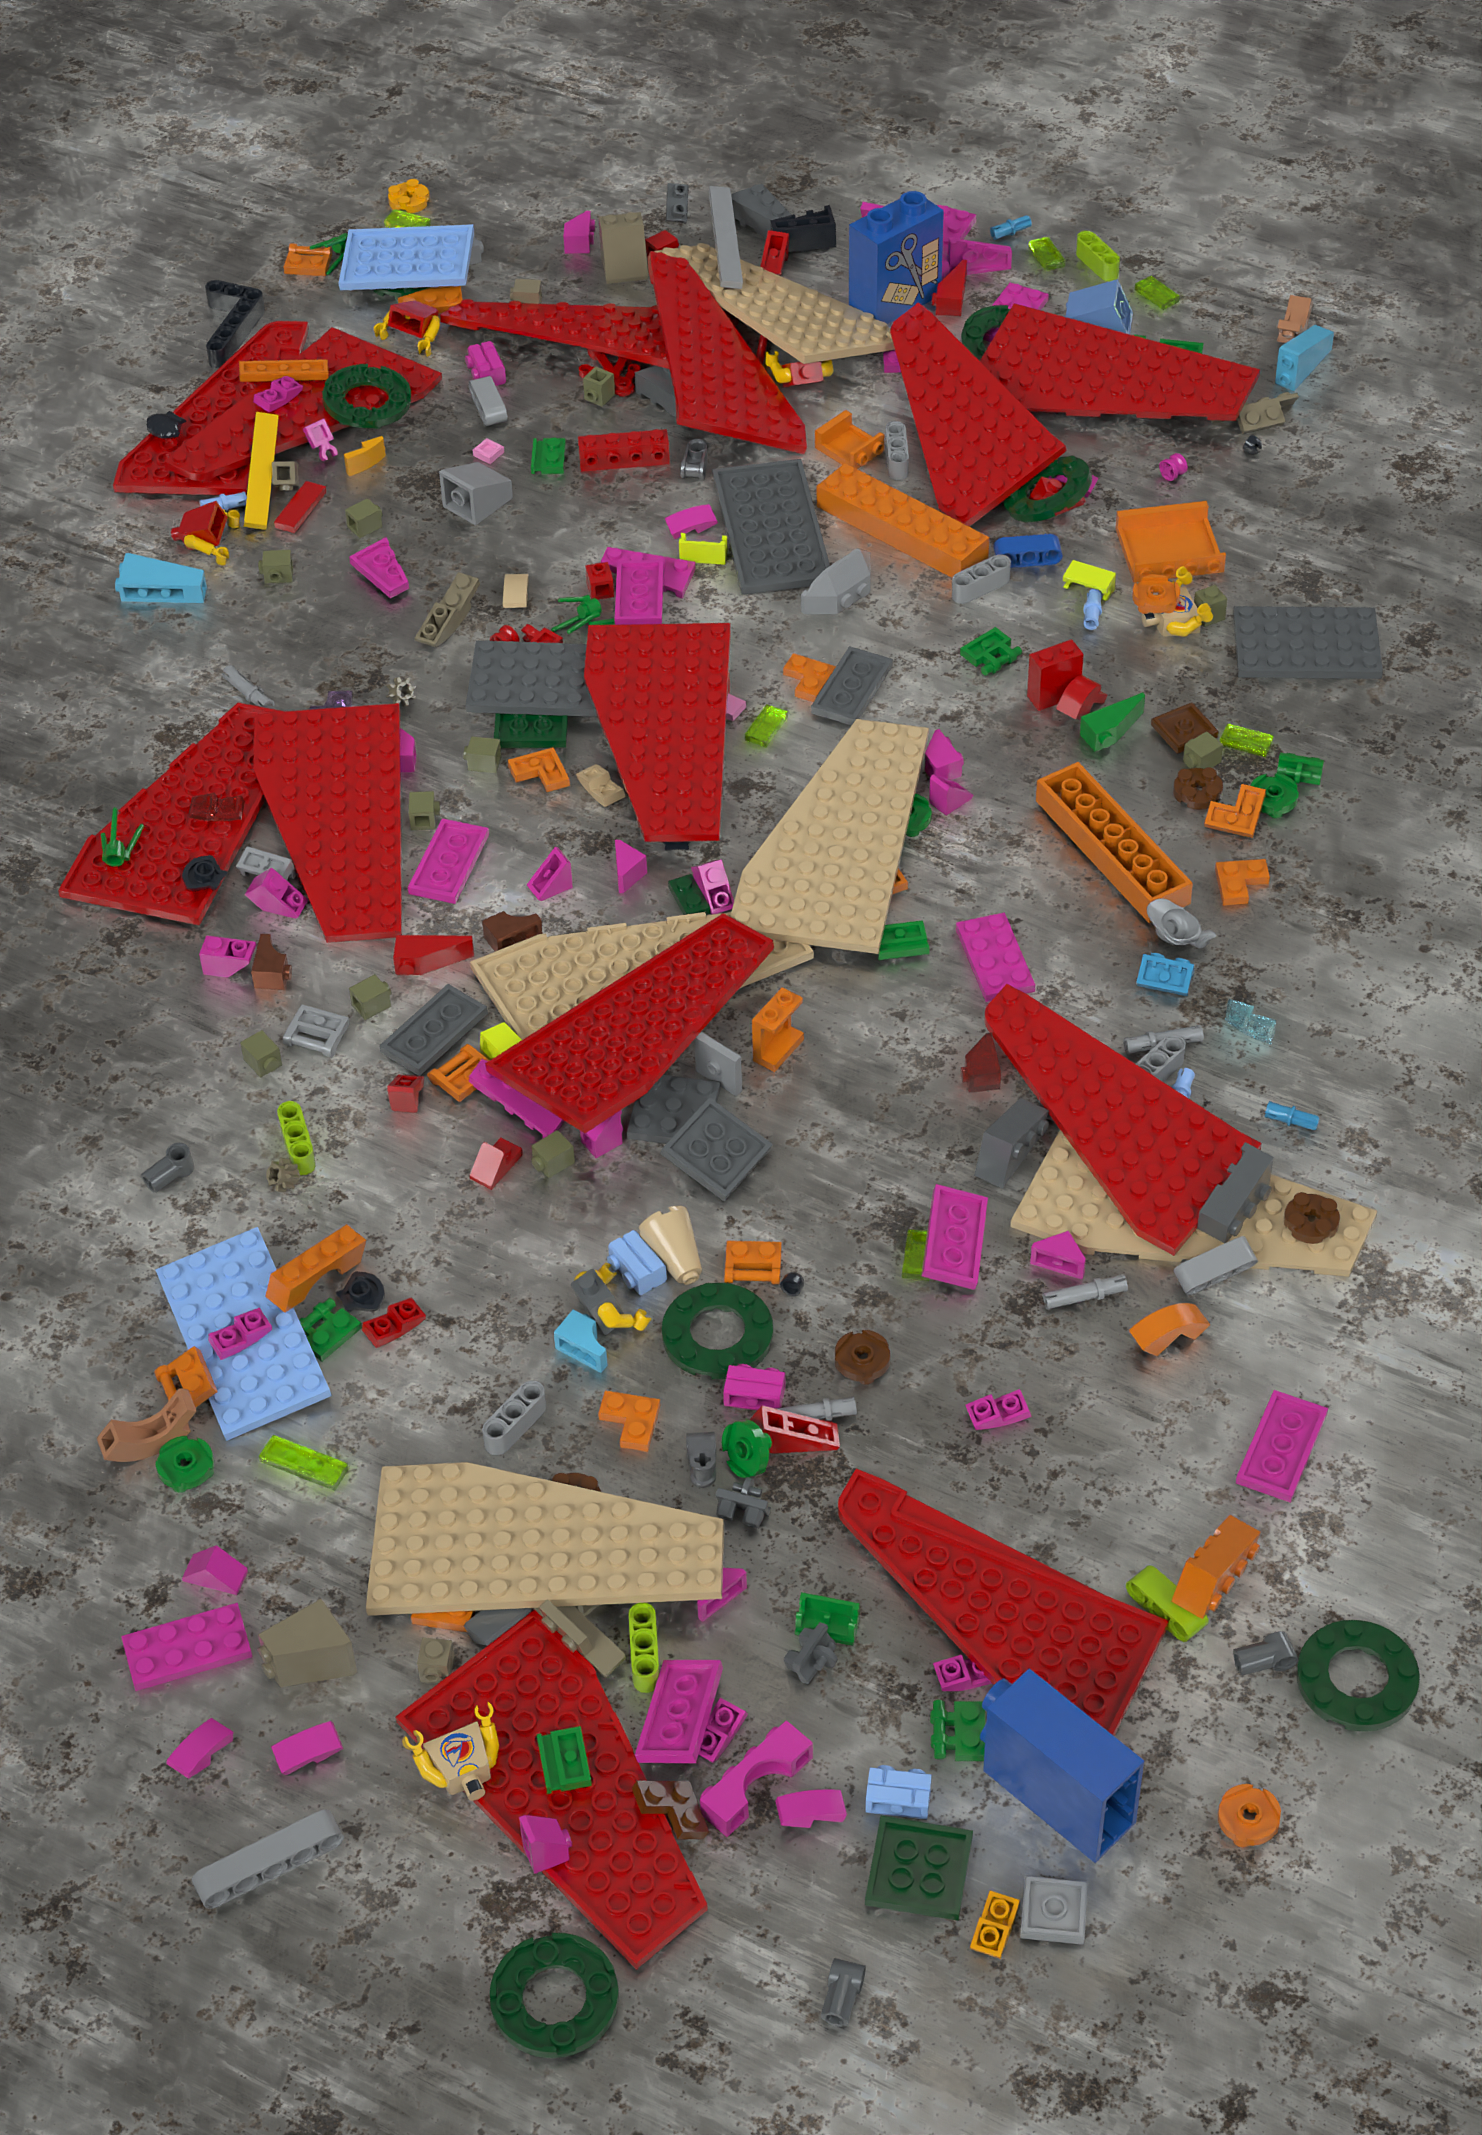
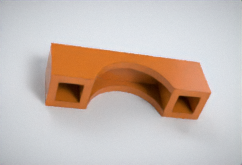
M346 1224L271 1273L265 1297L286 1313L305 1300L310 1289L324 1274L335 1269L343 1275L361 1263L366 1239Z

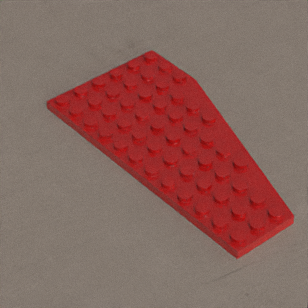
M723 913L485 1063L486 1070L578 1130L587 1133L645 1095L774 950L773 940Z

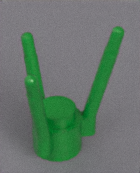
M347 233L310 246V250L332 246L334 252L341 254L328 269L327 275H330L343 260Z
M589 595L558 598V602L581 603L577 607L578 616L553 627L551 631H558L581 620L567 630V634H571L589 621L600 617L602 613L600 602L596 598L590 599Z
M116 807L112 811L111 837L108 844L106 834L101 833L102 861L114 867L122 865L124 860L129 861L130 853L144 828L143 824L139 825L127 849H125L123 843L116 840L118 812Z

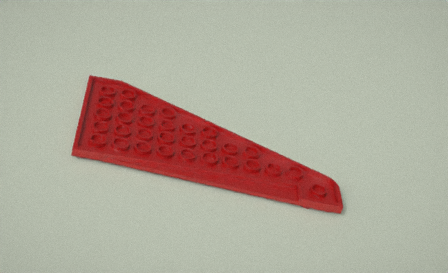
M650 251L648 271L651 284L654 287L675 393L677 425L804 454L807 449L805 424L689 264L688 260L682 257L669 256L662 252Z
M464 299L461 303L450 307L447 311L440 314L441 323L472 330L487 328L544 339L670 369L657 305L652 307L616 306L609 303L599 306L569 305L567 302H559L557 304L521 303L520 301H510L509 303L474 302L471 299ZM724 311L733 325L737 326L739 319L730 314V312Z
M275 321L263 326L173 411L174 414L186 420L185 423L181 424V431L178 437L159 438L150 433L119 462L113 483L114 492L231 495L245 492L247 496L250 464L207 480L197 481L165 469L164 461L185 442L264 382H240V361L294 359L302 352L306 343L309 330L308 322Z
M856 1468L838 1500V1515L841 1522L962 1652L975 1663L976 1667L984 1673L990 1682L994 1685L999 1680L1005 1678L1013 1684L1030 1668L1115 1736L1168 1628L1169 1621L1106 1596L908 1496L907 1491Z

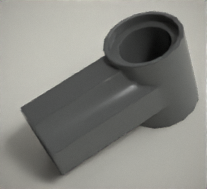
M180 1142L170 1145L166 1150V1156L141 1174L142 1180L153 1193H157L175 1178L187 1177L193 1172L194 1163L189 1147Z
M1285 1631L1271 1633L1262 1642L1233 1649L1235 1667L1242 1676L1270 1668L1277 1672L1291 1669L1298 1663L1296 1652Z
M834 1958L828 1978L829 1989L821 2013V2019L828 2022L829 2025L836 2027L848 2026L856 1995L860 1994L866 1972L865 1965Z

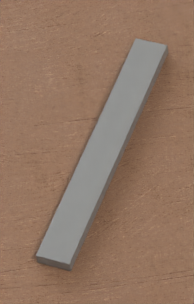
M709 186L708 193L720 286L742 289L743 278L731 190L726 187Z

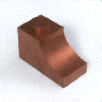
M502 911L482 921L484 939L495 952L536 935L543 934L542 921L537 913L518 917L508 915L505 911Z
M260 934L251 970L254 988L285 990L287 980H291L292 965H288L286 954H281L273 948L271 934Z

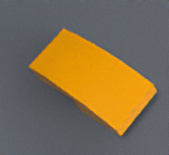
M382 436L361 442V449L344 454L346 472L349 477L371 468L386 456L384 438Z
M989 1891L970 1949L1001 1959L1020 1906V1900Z

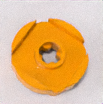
M409 179L407 182L388 188L389 206L397 212H400V209L406 210L407 213H416L425 209L427 202L430 201L428 188L419 184L417 179Z

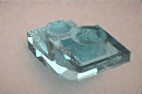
M1229 999L1225 1020L1245 1035L1271 1045L1274 1039L1276 1020L1253 1014V1005Z

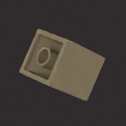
M641 212L600 216V250L606 283L612 284L649 279L644 224Z
M322 1599L317 1600L258 1634L261 1646L257 1650L264 1661L261 1664L267 1678L269 1680L274 1678L280 1687L348 1677L358 1673L352 1642Z

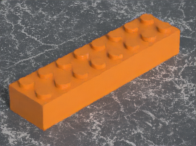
M846 463L817 485L818 508L951 578L956 573L989 558L988 536Z
M1079 762L1037 780L1036 802L1148 923H1151V920L1147 914V906L1156 899H1167L1180 907L1191 904L1193 883Z

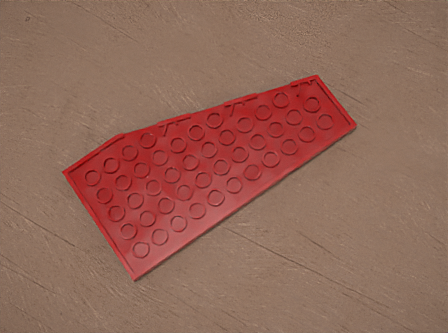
M1015 303L980 360L1029 412H1066V416L1100 417V414L1136 415V418L1171 419V416L1207 417V420L1236 421L1260 376V369Z
M731 623L588 625L584 669L585 685L594 703L596 714L604 735L608 740L618 772L630 798L645 842L720 841Z
M236 703L218 720L219 724L197 744L192 743L169 764V769L147 789L142 788L118 810L116 840L121 841L125 849H127L139 825H144L130 853L129 861L124 860L122 865L115 867L102 861L101 833L106 834L108 844L111 837V822H109L96 835L92 834L87 838L58 890L59 896L61 898L200 925L224 878L216 890L207 888L191 891L186 888L183 882V870L192 859L211 855L215 858L220 869L228 872L265 801V796L253 770L254 716L257 713L285 711Z
M399 703L257 713L254 716V774L292 859L302 887L313 908L326 943L396 938V935H402L401 728Z
M533 1610L395 1716L396 1723L416 1743L417 1738L413 1731H419L423 1735L421 1748L424 1749V1743L474 1722H478L479 1726H481V1720L474 1713L476 1705L478 1706V1713L482 1717H486L489 1714L487 1702L492 1705L493 1714L490 1720L491 1723L495 1724L499 1742L496 1765L490 1769L491 1778L482 1783L485 1789L484 1796L473 1802L525 1855L519 1817L529 1815L557 1819L561 1830L567 1829L572 1842V1847L568 1848L569 1861L541 1872L637 1970L708 1910V1904L682 1855L665 1814H641L632 1787L636 1781L647 1780L616 1712L613 1711L598 1680L593 1665L577 1650L574 1652L570 1651L561 1640L563 1636L557 1630L554 1633L549 1631L541 1621L543 1617L536 1610ZM581 1726L592 1786L562 1792L561 1789L554 1790L551 1794H547L537 1734L543 1736L550 1734L552 1731Z

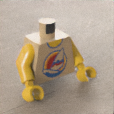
M1184 566L1176 571L1178 578L1176 583L1180 587V599L1175 611L1172 613L1150 612L1142 614L1144 627L1156 625L1164 637H1186L1189 634L1200 633L1202 621L1210 622L1213 619L1210 606L1204 603L1197 608L1186 587H1181L1182 584H1190L1193 579L1191 573Z
M487 1702L489 1714L486 1717L479 1715L477 1705L474 1709L475 1716L482 1722L481 1726H479L478 1722H474L424 1743V1749L421 1748L423 1735L419 1731H413L417 1738L415 1746L409 1743L406 1736L403 1737V1746L413 1751L412 1758L423 1779L439 1788H446L451 1795L465 1791L468 1799L471 1801L478 1800L484 1796L485 1789L482 1783L491 1778L490 1769L496 1765L499 1749L495 1724L491 1723L490 1720L493 1714V1707L489 1702Z

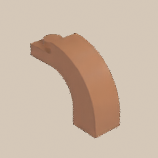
M1290 295L1284 320L1279 319L1277 342L1287 343L1306 331L1313 305L1311 298Z
M179 1388L162 1410L145 1420L124 1422L111 1419L97 1437L104 1460L116 1462L143 1460L159 1454L161 1447L169 1440L180 1436H187L191 1432L188 1421L197 1412L189 1390Z

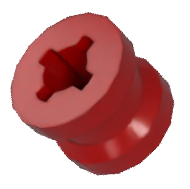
M503 625L499 629V633H494L490 636V641H520L518 633L509 625Z

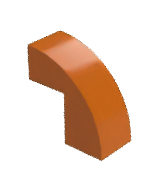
M1179 1303L1151 1313L1129 1329V1332L1143 1351L1158 1356L1180 1334L1195 1340L1210 1326V1323L1196 1305Z

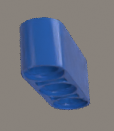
M1054 534L1003 537L996 540L993 545L995 555H1006L1010 558L1011 568L1054 565L1059 563L1063 557L1059 538Z

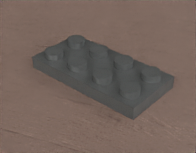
M849 646L811 705V713L852 725L856 719L861 718L891 670L893 659Z
M447 984L379 1045L380 1052L420 1076L488 1014L487 1006L452 985Z

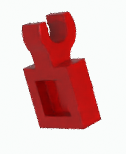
M526 624L521 629V632L525 633L522 637L525 642L563 643V637L545 627L538 631L532 625Z

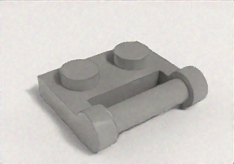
M301 1005L283 1036V1044L291 1047L297 1045L323 1052L324 1056L332 1058L336 1053L337 1045L350 1025L349 1017ZM302 1032L328 1040L325 1043L297 1034Z

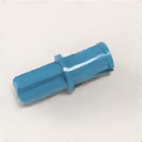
M1023 216L1012 221L1008 219L1003 224L990 227L991 237H993V240H997L1004 236H1013L1015 232L1031 227V218Z
M1272 1101L1268 1102L1265 1111V1118L1287 1123L1289 1127L1291 1124L1316 1130L1320 1120L1317 1115L1296 1110V1106H1283Z

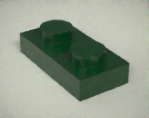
M692 874L668 881V888L683 915L705 912L706 915L710 914V906Z

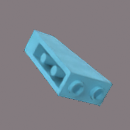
M1313 325L1282 345L1278 353L1275 384L1295 391L1332 350L1334 332Z
M125 553L124 561L119 565L120 577L116 578L115 589L116 592L120 593L121 601L204 603L207 590L204 570Z

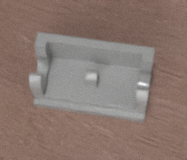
M248 846L236 866L241 874L247 877L249 873L259 875L271 867L286 880L288 877L295 879L297 875L291 859Z

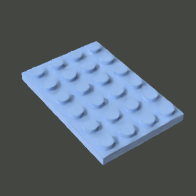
M472 224L349 229L338 283L340 290L353 291L362 289L465 286L473 244L474 226Z

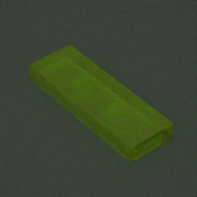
M272 1435L259 1455L260 1462L333 1491L337 1489L349 1470L348 1463L276 1435Z

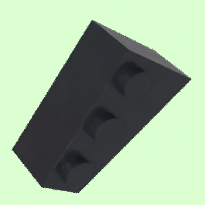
M830 205L824 206V210L815 213L812 209L808 210L806 215L796 217L793 214L770 220L771 231L789 234L788 253L793 251L807 252L813 249L828 250L836 247V223Z

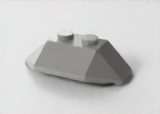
M857 548L826 568L812 582L809 589H805L801 594V612L803 614H838L870 593V552Z

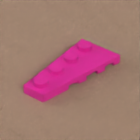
M607 547L601 559V563L608 562L611 572L617 574L618 560L664 559L663 592L666 593L667 590L675 592V596L682 599L696 569L695 562L612 547Z
M481 1059L469 1076V1082L491 1100L499 1101L505 1106L507 1112L511 1115L516 1114L525 1121L524 1124L531 1130L536 1129L543 1134L542 1138L560 1129L565 1122L563 1119L488 1073L485 1063L488 1061Z

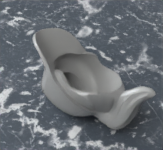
M1156 899L1147 906V914L1155 926L1157 936L1171 945L1191 944L1197 948H1204L1211 939L1216 937V933L1210 929L1202 931L1198 919L1193 914L1167 899Z

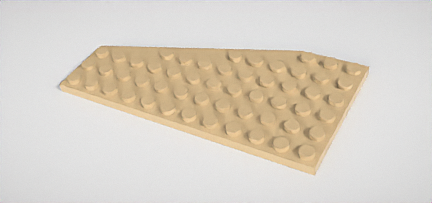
M699 243L697 246L682 245L680 248H663V250L654 251L688 260L722 308L803 364L895 350L890 333L891 328L885 322L874 319L873 314L863 312L821 294L814 289H809L741 259L742 289L721 287L716 249L708 244Z
M705 912L672 916L667 917V921L626 926V923L590 927L587 928L586 932L547 937L546 933L539 934L470 961V966L507 1025L523 1040L721 914L706 915ZM731 912L724 913L729 917L731 916ZM773 940L774 950L740 988L814 958V951L807 944Z
M1061 1130L1058 1132L1013 1215L1010 1226L1043 1239L1069 1231L1081 1252L1094 1255L1095 1251L1139 1255V1259L1181 1262L1182 1259L1190 1260L1224 1244L1196 1229L1176 1255L1173 1256L1137 1236ZM1271 1174L1269 1186L1272 1187L1269 1197L1265 1201L1261 1200L1252 1218H1246L1237 1236L1232 1235L1227 1242L1241 1236L1246 1237L1258 1260L1251 1267L1253 1269L1269 1270V1267L1314 1270V1274L1349 1277L1376 1220L1378 1211ZM1300 1192L1317 1194L1336 1201L1337 1209L1340 1213L1338 1231L1332 1238L1329 1236L1324 1238L1321 1243L1309 1244L1301 1242L1291 1235L1292 1232L1284 1225V1213L1287 1204L1294 1199L1295 1194ZM1307 1216L1310 1222L1318 1219L1315 1216Z

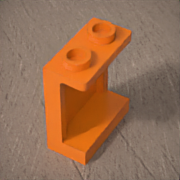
M845 410L815 430V448L842 465L846 463L858 469L884 451L885 435L880 432L872 437L852 424V413Z
M782 987L752 1019L753 1062L775 1072L802 1043L804 1033L791 1026V1015L803 1003L801 996Z

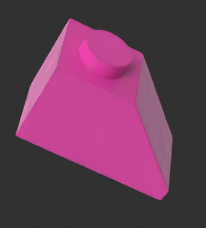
M529 1815L519 1817L523 1849L534 1874L569 1861L568 1848L572 1847V1842L567 1829L561 1830L557 1819Z

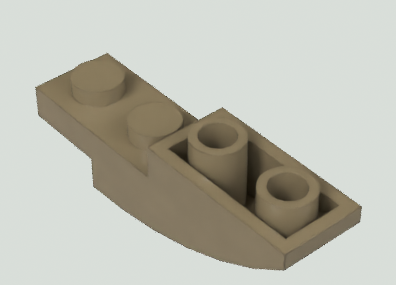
M458 572L440 603L435 602L415 636V641L433 647H438L445 642L459 627L472 608L470 601L480 585L479 578Z

